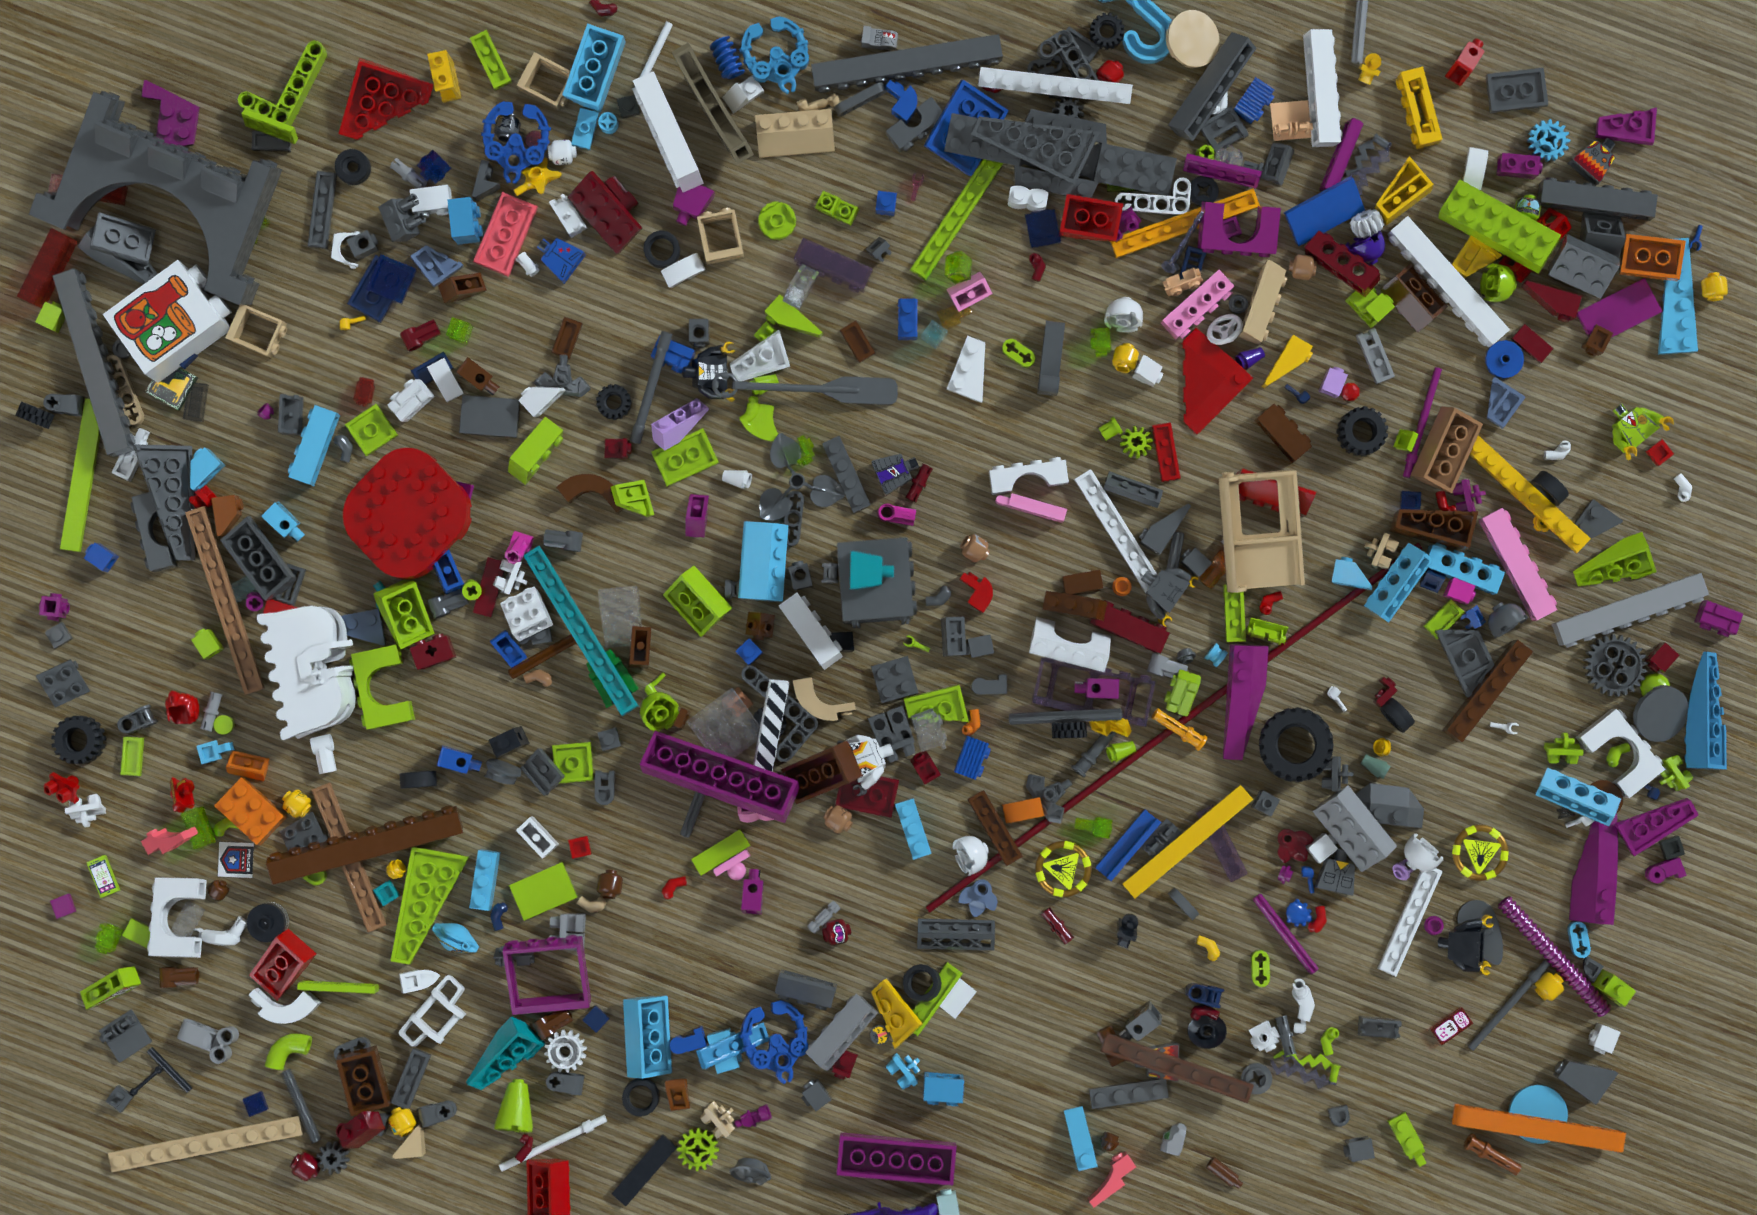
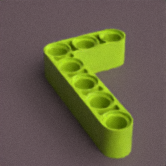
M311 41L307 44L277 105L247 91L242 92L238 96V104L243 109L277 121L280 116L286 115V120L282 123L292 126L327 57L326 49L319 41ZM314 49H321L319 54L313 55ZM307 65H312L310 71L304 72V68ZM302 81L303 86L296 89V84ZM294 98L295 102L288 106V100ZM252 99V103L249 106H245V101ZM269 107L268 113L262 114V109Z

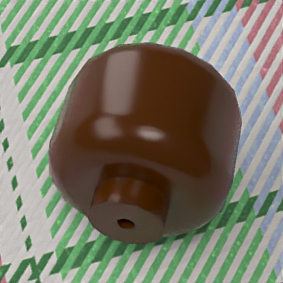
M214 880L208 888L209 896L217 901L223 900L229 893V888L226 886L227 883L224 880Z

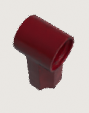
M615 176L610 177L604 182L628 212L639 204Z
M434 319L418 327L408 328L400 333L408 352L414 351L422 347L423 343L442 335Z

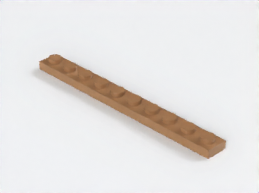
M203 506L185 512L244 694L247 695L265 689L206 508Z

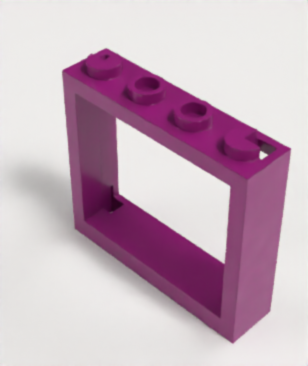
M582 936L549 937L544 940L533 938L522 942L512 940L505 943L503 958L512 1015L590 1007L591 994ZM577 948L583 993L519 999L513 954Z

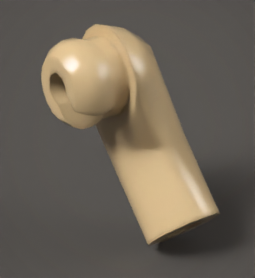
M581 896L576 904L586 911L594 913L605 908L606 900L599 897L597 900L590 902Z

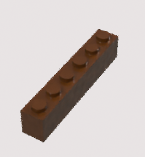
M1512 640L1494 663V667L1485 675L1484 680L1477 685L1472 692L1473 694L1465 700L1442 731L1456 742H1463L1533 651L1521 641Z

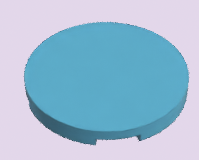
M1540 1084L1520 1089L1513 1096L1508 1108L1510 1113L1565 1122L1568 1119L1567 1106L1561 1095L1554 1089ZM1519 1136L1535 1144L1550 1142L1548 1140Z

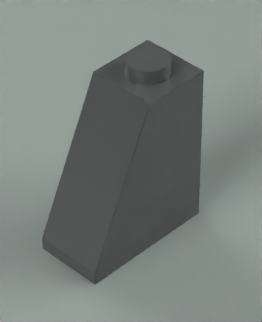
M1564 1059L1556 1065L1553 1075L1585 1099L1597 1105L1619 1073L1609 1068Z

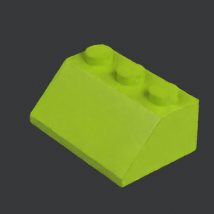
M695 566L681 574L663 594L700 637L705 635L732 609L730 604Z

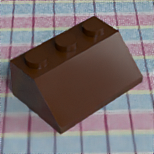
M1411 264L1380 289L1384 295L1387 294L1393 300V305L1398 313L1402 314L1409 325L1417 332L1422 330L1448 307Z

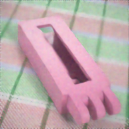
M1011 494L1010 498L999 495L995 500L998 505L1060 523L1064 522L1067 512L1065 508L1016 494Z

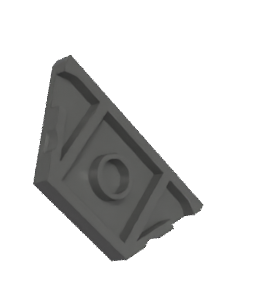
M1435 630L1465 696L1470 697L1473 694V690L1484 680L1485 675L1495 665L1479 630Z

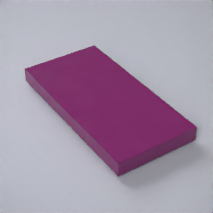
M1644 278L1578 311L1577 317L1588 337L1596 324L1613 332L1612 337L1661 313L1662 310Z

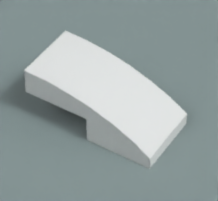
M1469 147L1464 165L1465 171L1462 181L1481 190L1488 150Z
M695 253L666 267L661 272L668 287L672 288L686 279L695 277L706 269L698 253Z
M444 358L427 367L446 402L464 394Z

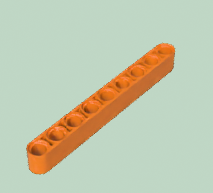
M1454 1104L1453 1125L1624 1152L1626 1132Z

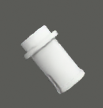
M526 252L521 253L516 258V261L526 271V275L533 277L539 272L538 264H534Z

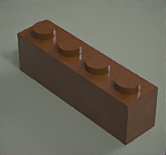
M1399 509L1394 513L1390 532L1434 544L1439 543L1464 552L1470 548L1479 511Z

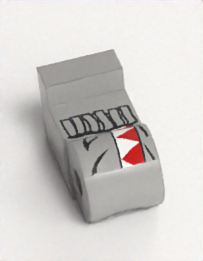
M864 26L862 48L896 50L898 33L891 30L873 29L869 26Z

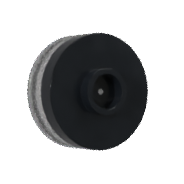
M265 902L254 907L247 917V929L250 935L260 942H272L275 937L287 930L289 926V916L286 910L275 902Z

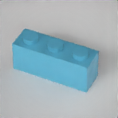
M914 798L896 803L895 806L913 860L932 854Z
M478 850L469 908L485 911L492 909L501 852Z

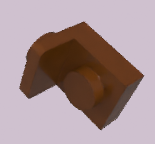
M1596 324L1581 348L1585 349V352L1591 356H1599L1604 353L1613 332Z

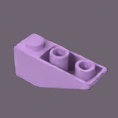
M696 398L652 423L653 441L664 451L676 445L706 414L709 408Z

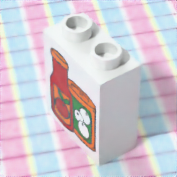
M179 260L175 261L103 314L143 373L157 383L180 368L179 364L194 353L198 355L228 333L230 328L229 323L225 319L227 315L232 313L230 308L221 297L217 295L212 298L209 297L204 290L208 277L197 264L189 269Z

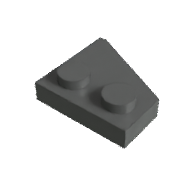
M1592 499L1574 524L1592 539L1621 524L1623 520Z

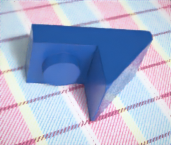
M504 630L490 640V643L511 668L527 658L525 652L507 630Z

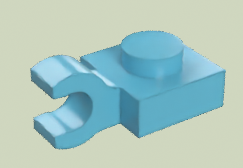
M217 740L197 745L201 764L222 759L221 753L235 750L233 742L218 745Z

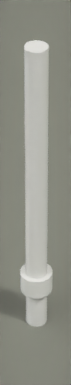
M605 1115L592 1121L587 1120L581 1126L533 1148L524 1161L584 1132L589 1133L593 1131L595 1127L607 1122ZM514 1157L499 1164L501 1171H505L521 1162Z

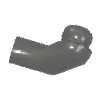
M335 436L334 443L342 450L340 461L350 463L353 445L346 436Z
M942 586L937 596L926 597V606L944 605L951 597L950 588Z

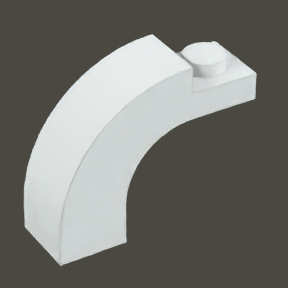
M259 988L253 989L249 994L252 998L251 1002L257 1007H262L258 1015L268 1021L280 1024L296 1022L311 1014L322 1003L308 990L303 991L289 1005H281L274 1002Z

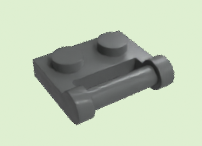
M1232 106L1207 120L1200 130L1208 144L1213 147L1215 155L1220 154L1221 150L1237 140L1249 136ZM1236 126L1238 132L1217 144L1215 141L1217 137Z

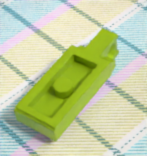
M1403 1112L1388 1120L1405 1155L1410 1160L1414 1158L1419 1167L1427 1164L1422 1155L1425 1152L1424 1146L1407 1114Z

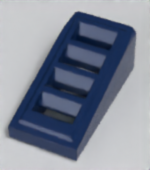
M1187 245L1179 274L1180 280L1184 279L1182 272L1186 270V267L1191 269L1199 268L1201 272L1206 253L1202 252L1203 249ZM1192 252L1195 254H1199L1200 257H1192L1190 256V253ZM1188 260L1198 262V265L1189 264Z

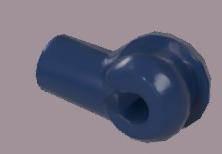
M497 903L490 913L494 931L504 928L501 916L508 910L506 903Z

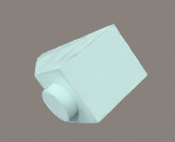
M940 1190V1193H937L939 1214L960 1215L956 1190Z

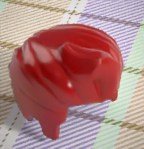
M171 691L165 700L168 722H170L171 718L174 724H192L198 719L200 709L198 698L176 691Z

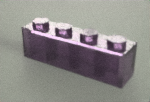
M806 238L802 239L794 257V262L797 263L796 266L804 270L810 268L814 270V274L823 278L824 276L832 278L831 281L835 284L841 285L843 283L848 285V289L859 293V291L864 293L873 273V268Z

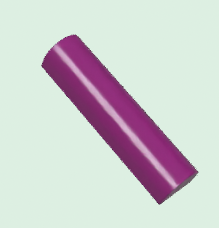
M1355 118L1346 121L1342 131L1341 142L1335 148L1319 191L1322 192L1341 182L1363 127L1361 121Z

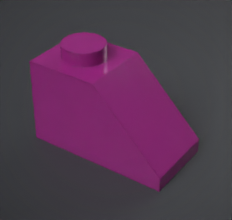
M690 494L685 520V536L705 538L708 495Z

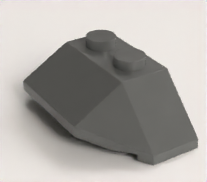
M1369 783L1356 793V796L1378 823L1422 828L1424 808L1409 788Z

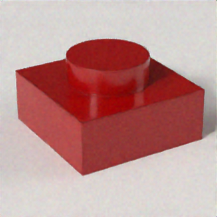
M1663 439L1645 451L1656 466H1660L1674 455Z
M588 836L568 840L572 859L592 855Z

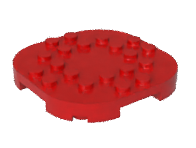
M406 447L393 450L383 456L350 491L343 508V523L351 540L381 571L399 579H416L431 572L434 569L433 565L458 539L462 540L471 524L470 507L472 505L466 490L442 468L433 456L419 449Z

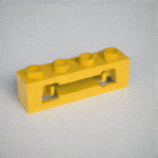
M1423 66L1400 72L1396 79V86L1398 90H1401L1402 107L1406 108V123L1411 127L1412 144L1416 145V149L1439 144L1443 139ZM1418 89L1420 92L1418 94V99L1425 121V124H1422V127H1420L1421 118L1414 96V92H1417Z

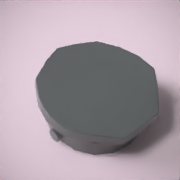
M494 758L486 761L487 772L484 775L485 778L511 785L515 784L518 777H521V769L517 766Z

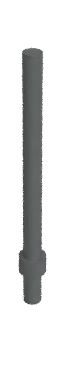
M1544 960L1535 971L1532 970L1528 974V979L1469 1043L1468 1047L1472 1051L1478 1047L1528 989L1541 978V975L1550 966L1547 961Z

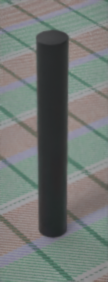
M153 1047L147 1051L186 1093L193 1089Z

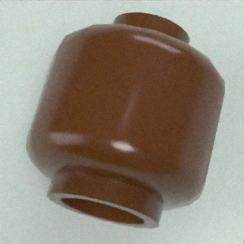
M606 870V873L600 874L596 889L601 894L600 897L615 899L616 896H619L622 891L623 878L615 870Z

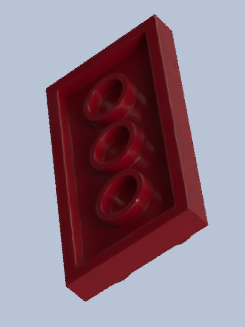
M594 171L589 172L567 197L616 254L621 253L642 229L641 225Z

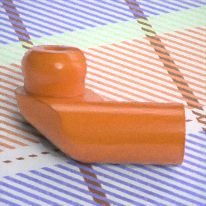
M979 709L969 710L970 721L962 727L964 735L971 736L980 728Z

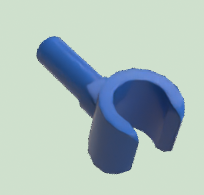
M1698 225L1694 239L1689 242L1690 249L1694 242L1697 244L1696 251L1701 249L1702 243L1699 239L1703 228L1702 225Z
M1302 866L1301 875L1302 877H1308L1310 893H1315L1313 886L1314 871L1309 866Z

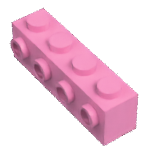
M1218 270L1165 317L1161 324L1175 340L1179 337L1183 339L1191 332L1189 328L1193 324L1197 326L1205 319L1203 315L1209 311L1211 314L1219 306L1217 303L1221 299L1225 301L1233 294L1231 290L1234 288V285Z

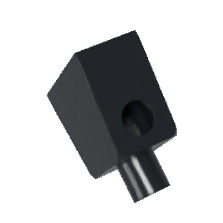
M522 726L512 728L488 740L496 759L530 744Z

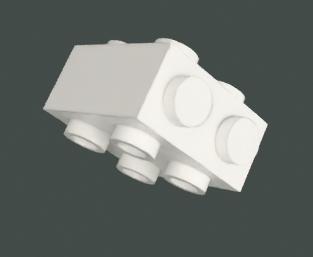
M535 586L525 589L518 595L508 597L500 603L511 632L518 641L526 639L553 625L543 598Z

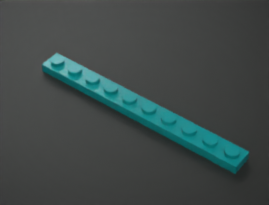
M537 546L524 555L525 560L621 716L637 708L639 705L541 546Z

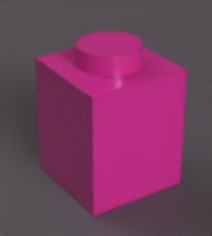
M1454 577L1450 578L1443 596L1462 604H1469V602L1473 601L1476 591H1474L1475 585Z

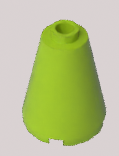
M513 1079L512 1082L508 1083L494 1124V1130L532 1132L533 1123L528 1084H525L524 1080Z

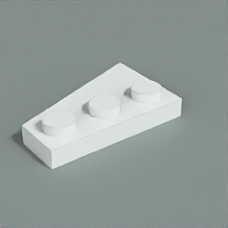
M967 336L947 390L982 403L985 342Z

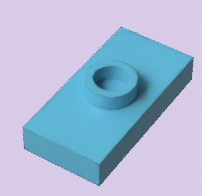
M580 108L571 142L572 146L587 150L591 149L599 112Z

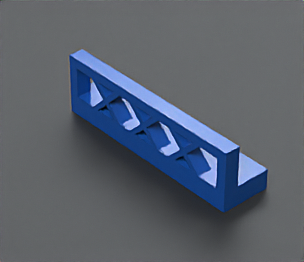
M1144 809L1095 868L1112 881L1162 822Z

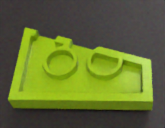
M959 684L903 698L908 718L969 722Z

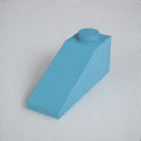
M1083 1106L1064 1110L1078 1171L1097 1167Z

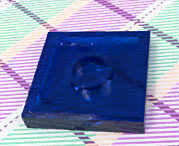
M381 254L366 290L403 304L417 269Z

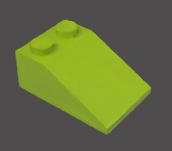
M404 579L373 593L379 611L399 649H403L435 634L416 582Z

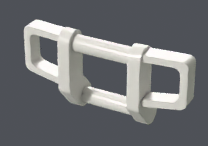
M447 975L431 991V995L416 1013L411 1014L408 1021L400 1029L399 1035L410 1046L414 1047L418 1046L427 1036L441 1044L445 1040V1035L460 1018L463 1019L466 1015L462 1009L455 1005L465 990L464 986L453 976ZM449 981L458 988L451 1000L440 991ZM436 1000L453 1013L452 1017L438 1033L421 1019ZM412 1023L423 1031L415 1041L406 1035V1031Z

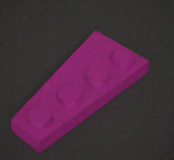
M1685 798L1614 824L1630 854L1636 856L1699 815L1692 801Z

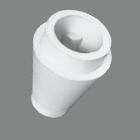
M724 470L722 481L741 489L749 488L752 480V474L748 473L747 470Z

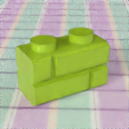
M1181 669L1178 671L1177 676L1173 675L1170 682L1172 689L1167 691L1164 697L1166 710L1188 716L1199 689L1201 677Z

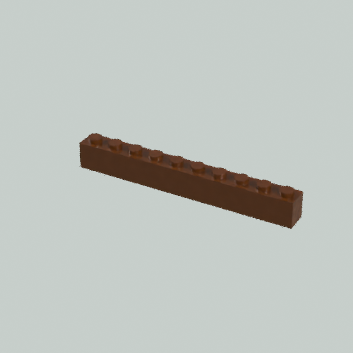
M449 805L441 808L439 811H426L421 816H408L398 822L389 821L384 826H371L362 832L352 831L343 837H330L325 842L319 843L316 841L308 844L306 847H293L288 852H275L267 857L266 866L274 885L462 834L463 825L457 806L452 807Z

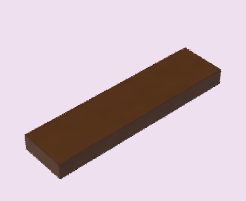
M983 790L967 799L1006 867L1022 858L1021 852L985 791Z

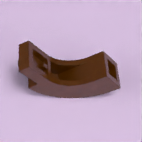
M579 474L566 479L556 487L570 504L581 495L594 492L602 495L617 514L624 510L615 504L611 486L614 485L603 477L593 474Z

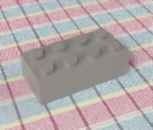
M1348 785L1325 799L1312 811L1361 872L1385 859L1397 847Z

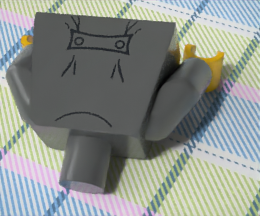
M1175 568L1161 570L1157 577L1146 571L1141 578L1144 583L1150 586L1146 592V601L1151 612L1158 618V622L1161 625L1167 627L1164 624L1165 619L1172 621V618L1167 614L1171 612L1188 586L1195 588L1192 585V580H1198V577L1192 576L1182 569Z

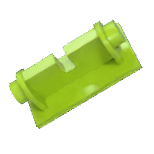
M1251 617L1246 633L1250 637L1263 640L1266 637L1268 641L1280 645L1281 643L1285 644V635L1288 627Z

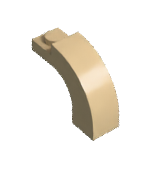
M812 677L793 680L794 691L799 703L808 713L819 719L837 721V713L841 712V716L853 714L852 710H856L855 702L839 705H827L821 702L815 694Z

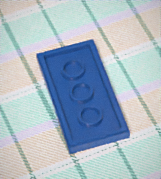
M1350 176L1287 210L1284 214L1296 245L1301 246L1310 241L1318 231L1325 233L1365 211L1354 178Z

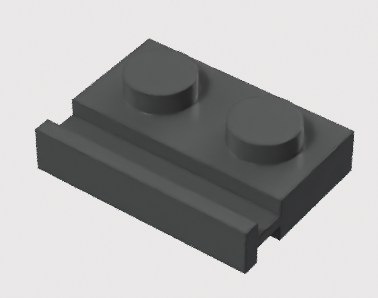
M541 748L537 749L524 766L520 767L544 796H548L549 792L565 777Z

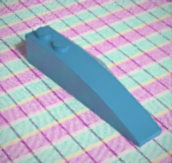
M1703 652L1691 689L1686 735L1684 738L1686 744V768L1727 769L1726 725H1722L1721 721L1724 709L1719 706V697L1722 696L1721 688L1716 682L1719 679L1717 654L1712 652Z

